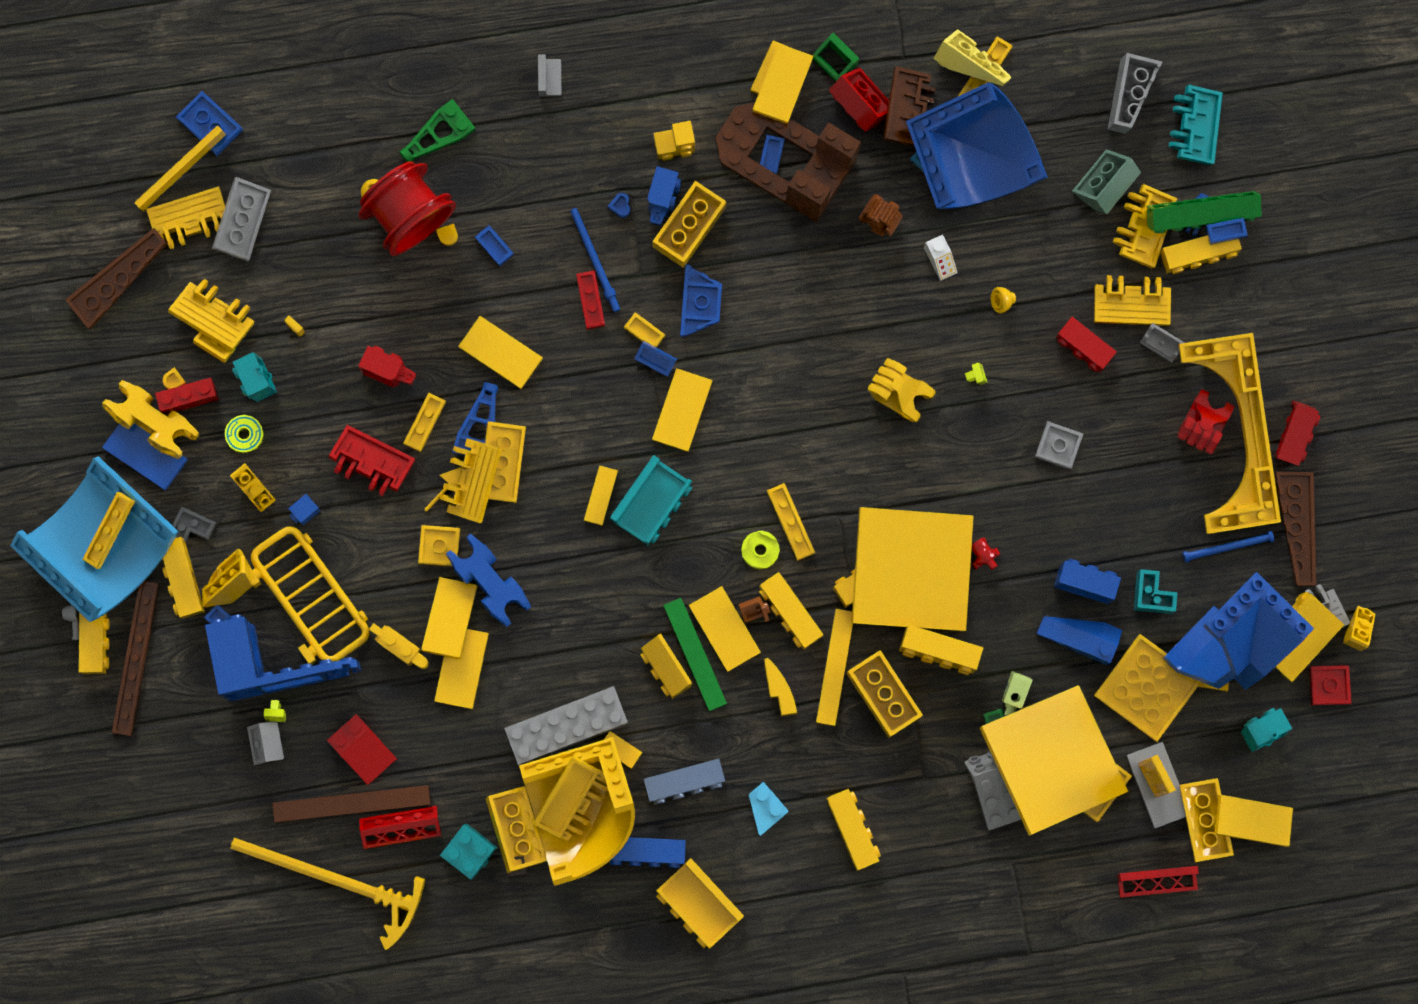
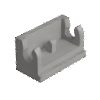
M1154 323L1151 324L1140 341V344L1171 363L1179 353L1178 344L1185 343Z

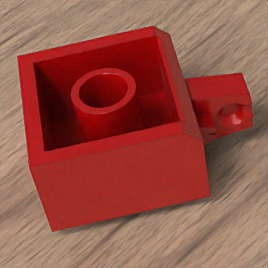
M375 345L373 348L367 347L358 366L363 375L392 388L397 387L400 382L412 385L416 377V373L405 367L400 356L394 353L388 355L384 353V349Z

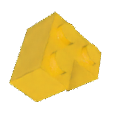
M691 121L672 124V130L654 133L658 160L668 161L675 156L688 157L695 153V139Z

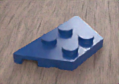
M688 264L685 267L680 337H685L718 324L720 320L722 284L710 279L706 274L698 272Z

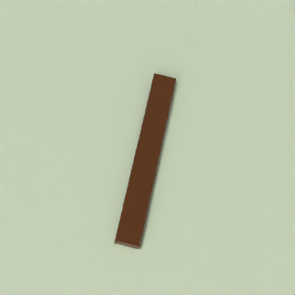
M144 581L138 587L112 734L131 737L133 734L159 583Z
M429 785L274 802V822L431 805Z

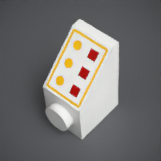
M943 235L925 243L924 250L940 281L958 273L952 252Z

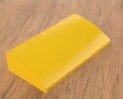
M1218 778L1179 785L1195 862L1233 856L1230 837L1215 834L1218 795H1221Z
M525 786L488 796L486 803L507 874L546 862L547 858L538 828L534 825L535 818ZM524 856L525 863L522 864L521 859L515 860L514 857Z

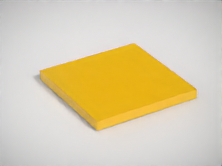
M1139 634L1094 696L1147 736L1158 742L1201 682L1177 673L1163 659L1167 653Z

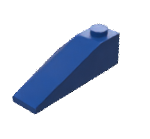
M1044 616L1036 634L1104 665H1108L1111 663L1118 647L1122 630L1105 622Z

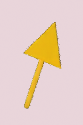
M458 468L440 475L448 484L461 488V485L455 483ZM444 488L424 510L427 512L447 489Z

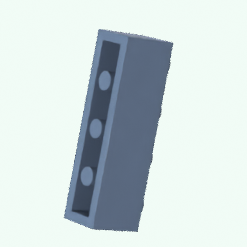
M715 759L645 778L644 783L649 802H654V805L666 802L665 798L673 797V800L685 797L684 793L692 792V795L703 792V788L710 787L711 790L720 788L722 783H725V778L720 760Z

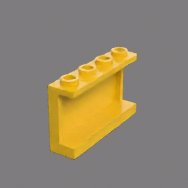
M1308 592L1300 594L1292 607L1314 629L1301 644L1276 666L1281 674L1291 682L1295 680L1344 626L1334 614Z
M691 858L656 890L659 893L656 897L663 905L666 903L672 908L670 912L676 919L681 917L685 922L683 924L684 928L690 934L694 932L699 937L696 941L703 948L707 946L710 949L744 917Z

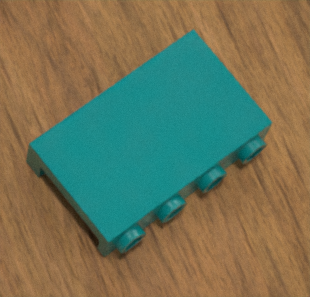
M653 455L611 515L610 521L647 546L651 542L654 544L660 536L658 533L660 528H665L671 520L669 515L672 511L676 512L681 506L680 500L683 495L687 497L693 487L690 486L692 481L690 479L687 480Z

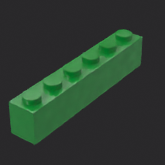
M1255 191L1147 205V228L1154 231V233H1165L1168 229L1181 231L1184 229L1183 227L1201 228V225H1210L1244 218V221H1253L1256 217H1262L1261 194Z

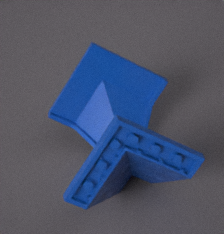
M1255 572L1219 610L1213 606L1163 659L1177 673L1217 689L1235 679L1246 690L1275 668L1305 640L1314 628L1268 582Z

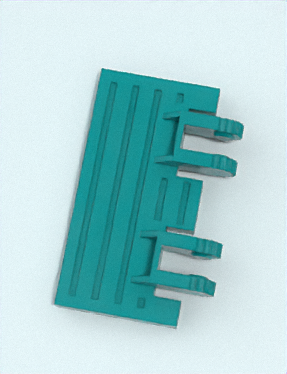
M1187 85L1185 87V94L1192 97L1175 95L1174 101L1188 104V108L1174 106L1173 112L1182 114L1180 130L1188 131V133L1175 130L1170 131L1171 137L1182 139L1184 143L1169 142L1168 147L1178 150L1177 158L1212 166L1215 163L1223 93Z

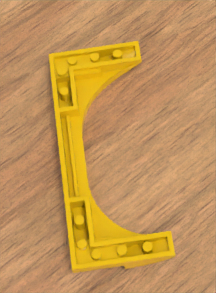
M1253 333L1178 344L1181 363H1194L1204 366L1218 374L1229 385L1236 397L1242 423L1246 451L1245 472L1233 496L1217 510L1204 515L1206 534L1281 522Z

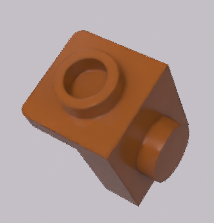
M760 596L738 604L745 623L762 616L765 622L769 621V606L767 602L763 603Z

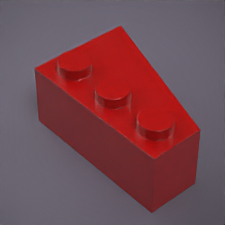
M1293 400L1291 404L1293 409L1290 417H1287V426L1284 433H1282L1275 456L1278 459L1299 466L1300 462H1304L1307 451H1305V448L1313 439L1314 434L1311 432L1313 427L1318 425L1320 415H1318L1319 411L1314 407Z

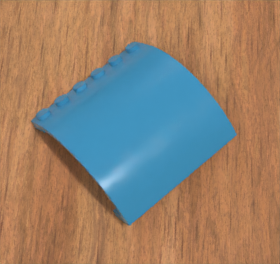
M99 456L93 458L86 471L87 475L68 501L33 532L27 535L23 530L18 531L10 545L89 622L103 616L133 593L157 567L179 532ZM121 492L134 500L135 503L101 569H96L82 559L116 493Z

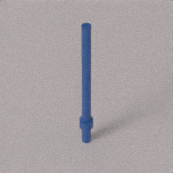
M577 208L570 210L571 215L603 286L604 296L606 300H609L613 312H618L621 309L616 300L615 290L611 288Z

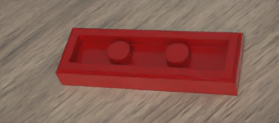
M595 271L576 274L586 330L605 327Z

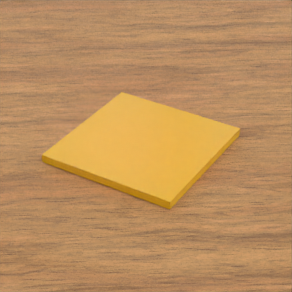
M859 507L852 623L901 627L912 625L919 628L966 631L973 516Z
M1079 685L980 727L1029 836L1128 792Z

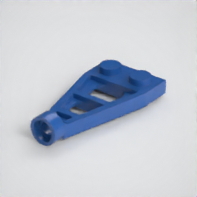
M484 382L481 393L457 433L454 446L471 451V448L465 446L467 438L485 443V439L480 440L470 437L469 431L474 423H482L487 428L488 421L495 422L496 394L499 386ZM482 404L490 407L487 420L476 417L477 411ZM452 451V453L465 456V454L456 453L455 451Z

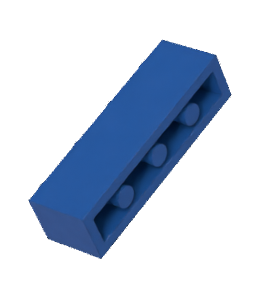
M629 837L623 848L610 860V865H622L623 861L630 862V866H641V862L649 863L650 867H661V863L669 864V868H680V864L684 865L686 840Z

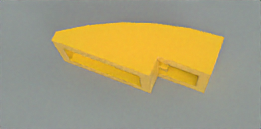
M769 658L764 659L770 699L778 698L781 717L797 714L795 700L785 678Z

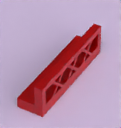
M437 806L359 819L364 849L441 836ZM429 825H435L436 830L427 831L424 828ZM412 828L416 830L414 834L409 835L405 833L407 829ZM388 832H394L397 834L395 837L392 838L385 836ZM369 835L378 837L374 841L367 842L366 836Z
M1198 866L1117 874L1119 896L1130 897L1198 890L1196 874H1199ZM1184 875H1191L1192 887H1185L1179 882ZM1165 877H1169L1175 882L1170 889H1166L1160 884ZM1145 879H1150L1155 883V886L1150 891H1146L1140 886ZM1123 881H1131L1136 887L1132 892L1124 893Z

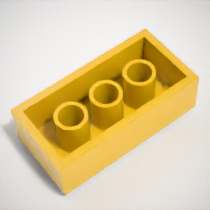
M695 181L652 241L653 248L684 268L725 210L727 201Z
M908 625L905 629L899 651L903 652V656L909 658L917 656L921 658L922 662L932 664V662L940 663L939 667L948 670L956 668L958 673L969 675V673L973 674L977 670L983 647Z
M881 650L847 671L846 674L888 738L923 716Z

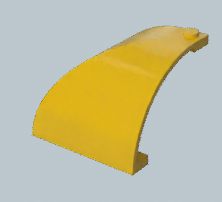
M613 737L519 765L535 819L572 756L604 773L605 779L603 783L607 785L608 791H603L594 785L590 787L592 791L599 793L603 800L599 802L587 795L585 796L592 800L583 815L590 820L589 824H583L574 818L571 820V823L582 828L584 831L582 835L566 829L572 833L569 841H566L538 827L554 886L584 877L601 868L618 854L631 835L635 820V808Z

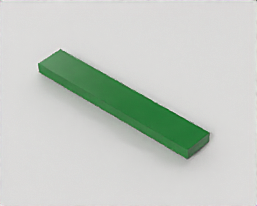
M679 598L663 605L709 712L726 705L727 702L682 599Z

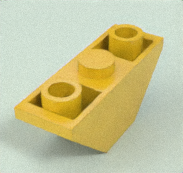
M245 463L230 475L260 512L276 501Z
M1357 606L1345 632L1343 643L1359 651L1367 649L1370 644L1375 613L1367 608Z

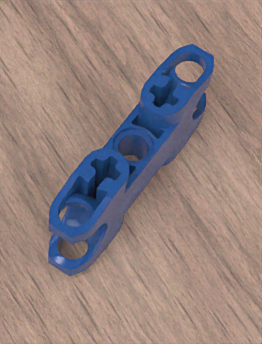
M470 534L466 539L473 549L471 557L461 559L451 550L446 553V556L451 562L455 573L466 585L473 579L487 595L481 600L482 605L491 616L507 628L511 624L504 611L508 603L516 602L526 611L532 606L522 588L512 577L503 582L490 566L497 561L493 553L486 545Z

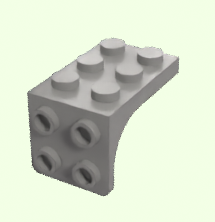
M988 751L987 754L973 756L966 760L965 766L974 782L987 829L992 830L1021 820L991 752Z

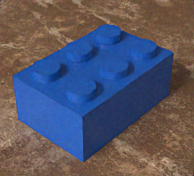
M1074 559L1065 560L1060 565L1054 588L1105 604H1110L1115 600L1121 580L1117 573L1107 570L1106 572L1098 571V567L1093 565L1082 566L1079 565V561Z

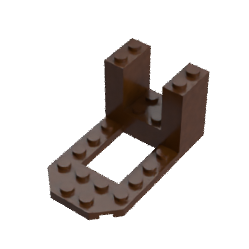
M755 103L736 106L715 137L721 165L813 221L818 222L854 166L861 142L829 122L821 135L818 136L789 119L787 125L752 112ZM766 129L771 130L812 155L803 172L797 170L790 182L749 158V155Z

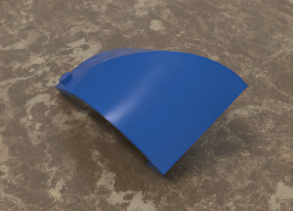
M989 82L906 121L937 209H954L984 203L1014 193L1048 178L1035 143L1021 116L1004 93Z

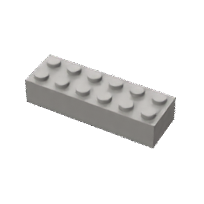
M613 686L504 729L517 763L522 765L628 725V721Z

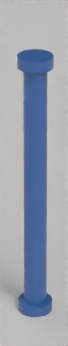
M1268 531L1264 535L1189 553L1184 551L1182 552L1183 560L1185 563H1188L1196 558L1267 541L1271 543L1274 542V535L1272 531Z

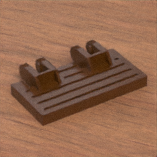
M897 66L894 68L883 140L915 147L906 121L925 113L927 105L934 104L933 98L920 95L921 92L928 94L936 92V88L922 84L930 83L931 74Z

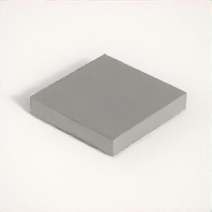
M1047 421L1035 458L1071 470L1083 433Z

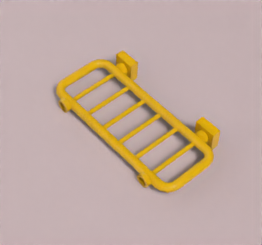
M285 527L253 549L251 553V562L255 567L252 570L254 588L260 586L261 582L259 579L263 578L310 644L308 648L305 644L298 648L308 664L311 663L313 665L317 662L314 658L315 656H318L321 660L331 659L333 662L340 661L368 640L370 630L365 622L368 618L362 610L357 611L310 544L313 541L307 533L303 535L295 527ZM287 534L295 536L299 543L266 566L261 564L258 556L262 551ZM302 546L310 558L274 582L266 569ZM313 561L321 574L288 597H285L277 585ZM324 577L332 589L296 613L289 600ZM335 592L343 605L310 628H307L299 616ZM346 607L354 620L318 644L311 631ZM357 623L362 630V635L333 656H328L321 647Z

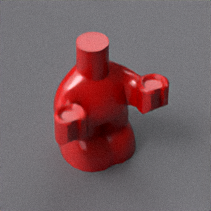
M981 538L972 544L971 551L977 557L972 563L974 568L977 570L982 564H987L991 570L995 569L997 564L994 558L1000 555L998 549H991L985 538Z

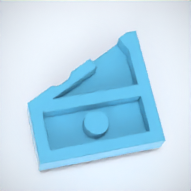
M764 782L749 794L757 831L760 836L789 812Z

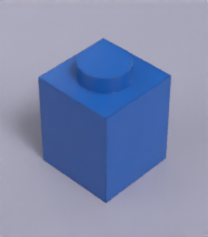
M307 494L288 508L292 512L289 516L296 524L300 522L302 525H305L320 512V509Z

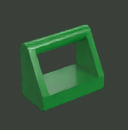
M834 33L812 55L813 60L835 81L842 75L852 71L859 63V57ZM829 46L848 64L840 74L820 56Z

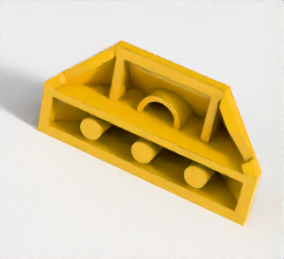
M240 549L234 551L216 568L209 579L208 585L203 587V607L233 603L252 587V569Z

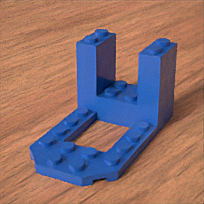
M241 614L230 616V620L214 619L210 621V624L205 625L218 695L230 702L349 676V671L352 670L353 673L361 671L360 663L356 659L348 657L334 662L331 659L319 661L320 665L312 666L311 663L300 665V669L297 670L285 668L281 669V673L273 674L272 672L264 673L254 624H249L245 617H241Z

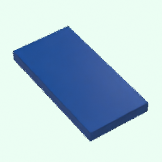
M135 423L130 429L119 424L102 448L166 491L188 459L184 456L176 459L155 449L147 440L151 434Z

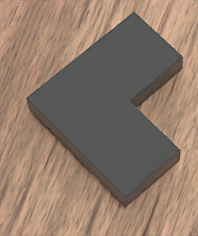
M181 506L172 526L179 531L175 538L182 537L186 543L191 533L209 540L217 523Z

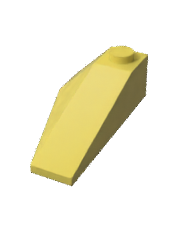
M958 29L942 42L933 58L942 67L997 85L1004 86L1011 79V76L1001 66L987 58L988 54L985 51L980 52L975 47L977 43Z

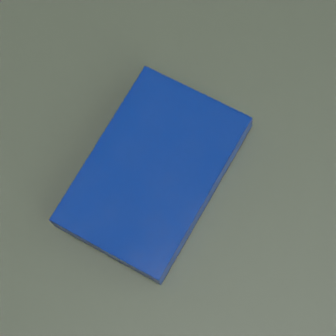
M203 91L176 116V119L200 141L216 126H219L226 135L210 149L216 156L243 131V128Z

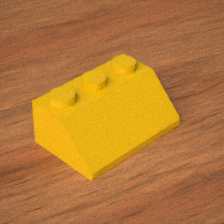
M661 634L641 648L643 652L640 654L645 664L650 663L653 668L650 672L655 680L660 679L663 686H661V689L666 697L670 695L673 699L692 687L691 680Z

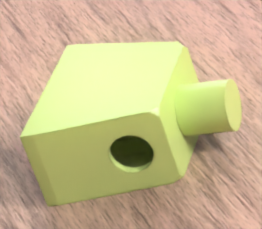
M1011 672L1002 701L1006 703L1002 714H1012L1016 712L1017 707L1022 709L1032 683L1030 677ZM1013 693H1018L1016 700H1011Z

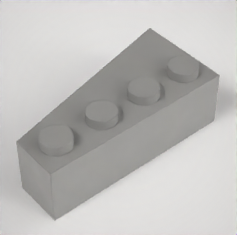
M1126 53L1120 59L1107 130L1126 134L1133 127L1162 61Z

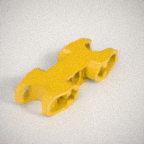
M122 380L119 383V389L128 398L124 403L117 404L106 399L102 403L105 411L118 424L130 429L135 423L151 434L147 439L151 446L173 458L180 459L183 456L180 448L173 442L175 438L185 436L191 440H196L199 436V432L186 418L175 411H171L165 416L150 405L153 402V398L148 392Z

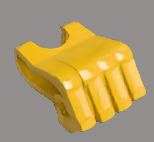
M887 358L884 366H881L878 374L873 377L872 381L874 384L871 383L869 385L868 391L876 401L892 409L907 420L917 423L921 415L915 410L913 401L915 396L920 395L930 399L934 397L936 391L927 383L905 374L907 369L905 366Z

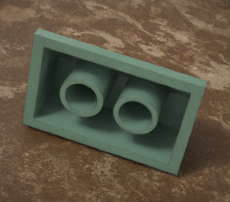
M1106 149L1072 192L1092 209L1107 215L1140 175L1141 171L1132 158Z

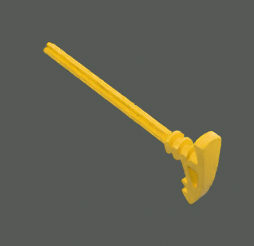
M234 838L231 843L230 849L372 898L375 904H379L381 901L384 907L392 905V926L384 925L388 937H380L385 950L394 945L409 927L418 908L425 885V879L416 876L414 879L413 896L408 894L406 897H402V892L399 891L397 894H394L392 888L385 891L383 885L374 887ZM399 908L408 911L402 926L399 925Z

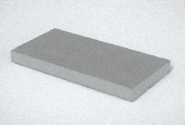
M235 177L212 249L248 262L271 190Z
M1163 742L1126 755L1153 828L1186 817L1179 782ZM1158 754L1176 790L1156 798L1138 763Z

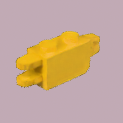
M372 624L369 630L377 635L375 640L379 645L407 665L411 666L414 664L421 669H427L429 662L426 657L420 654V648L389 626L384 625L381 629L376 624Z

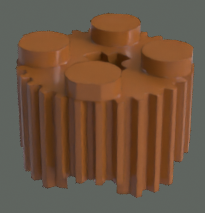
M874 194L861 212L859 220L863 224L865 222L872 227L871 231L882 237L884 234H888V236H891L902 220L903 215L898 211L900 207L892 201L889 203L885 202L881 196Z

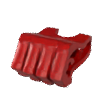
M1201 389L1185 417L1177 437L1184 441L1186 439V443L1191 446L1195 444V447L1201 451L1205 448V452L1212 454L1223 435L1221 432L1233 412L1234 405L1226 402L1224 407L1213 409L1208 401L1209 392Z

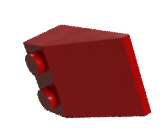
M357 714L327 740L367 785L397 760Z

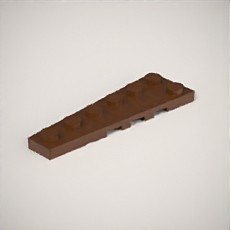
M153 228L65 299L88 329H91L167 245L166 241Z
M1276 471L1275 480L1295 586L1315 587L1314 472Z

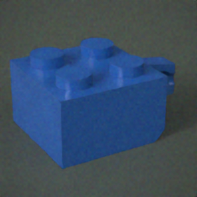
M656 167L647 198V208L651 213V224L661 226L664 218H668L669 213L674 212L676 197L674 196L679 194L681 179H678L679 172Z

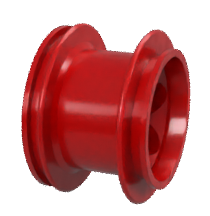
M413 161L394 168L372 185L360 200L362 208L359 211V218L365 220L375 217L388 233L383 242V248L389 250L392 256L402 254L421 243L435 232L451 216L456 208V203L451 200V194L445 193L436 196L422 178L428 169L426 163L415 164Z

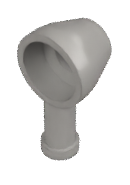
M68 605L63 608L62 616L64 620L72 622V640H79V611L74 606Z

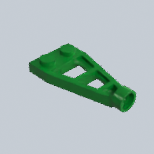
M452 99L439 108L408 146L399 152L406 162H410L457 143L476 129ZM440 121H445L452 129V133L444 138H439L434 133V128ZM426 134H430L435 143L427 148H422L419 141Z

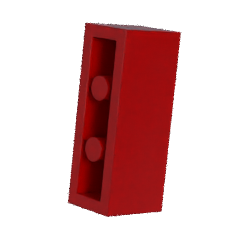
M1074 317L1070 318L1056 336L1057 342L1062 347H1068L1072 350V354L1076 358L1086 361L1088 363L1087 366L1095 372L1101 373L1117 352Z
M211 377L155 393L159 410L164 415H168L171 411L178 412L219 400L215 382Z

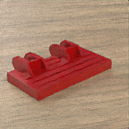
M349 425L345 427L329 454V459L335 462L340 455L342 456L334 470L336 474L341 472L346 461L351 463L345 473V478L350 479L355 469L357 473L369 479L375 472L376 474L368 487L371 491L375 489L380 478L385 480L379 490V495L384 496L389 486L391 490L397 492L415 462V458Z

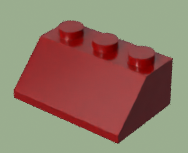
M861 68L842 75L829 89L833 98L845 108L846 113L851 115L857 122V125L865 132L876 127L887 117L889 100Z

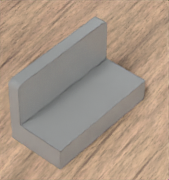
M546 54L538 55L539 96L562 95L561 59H546Z
M276 721L258 723L247 727L254 765L284 759L278 723Z

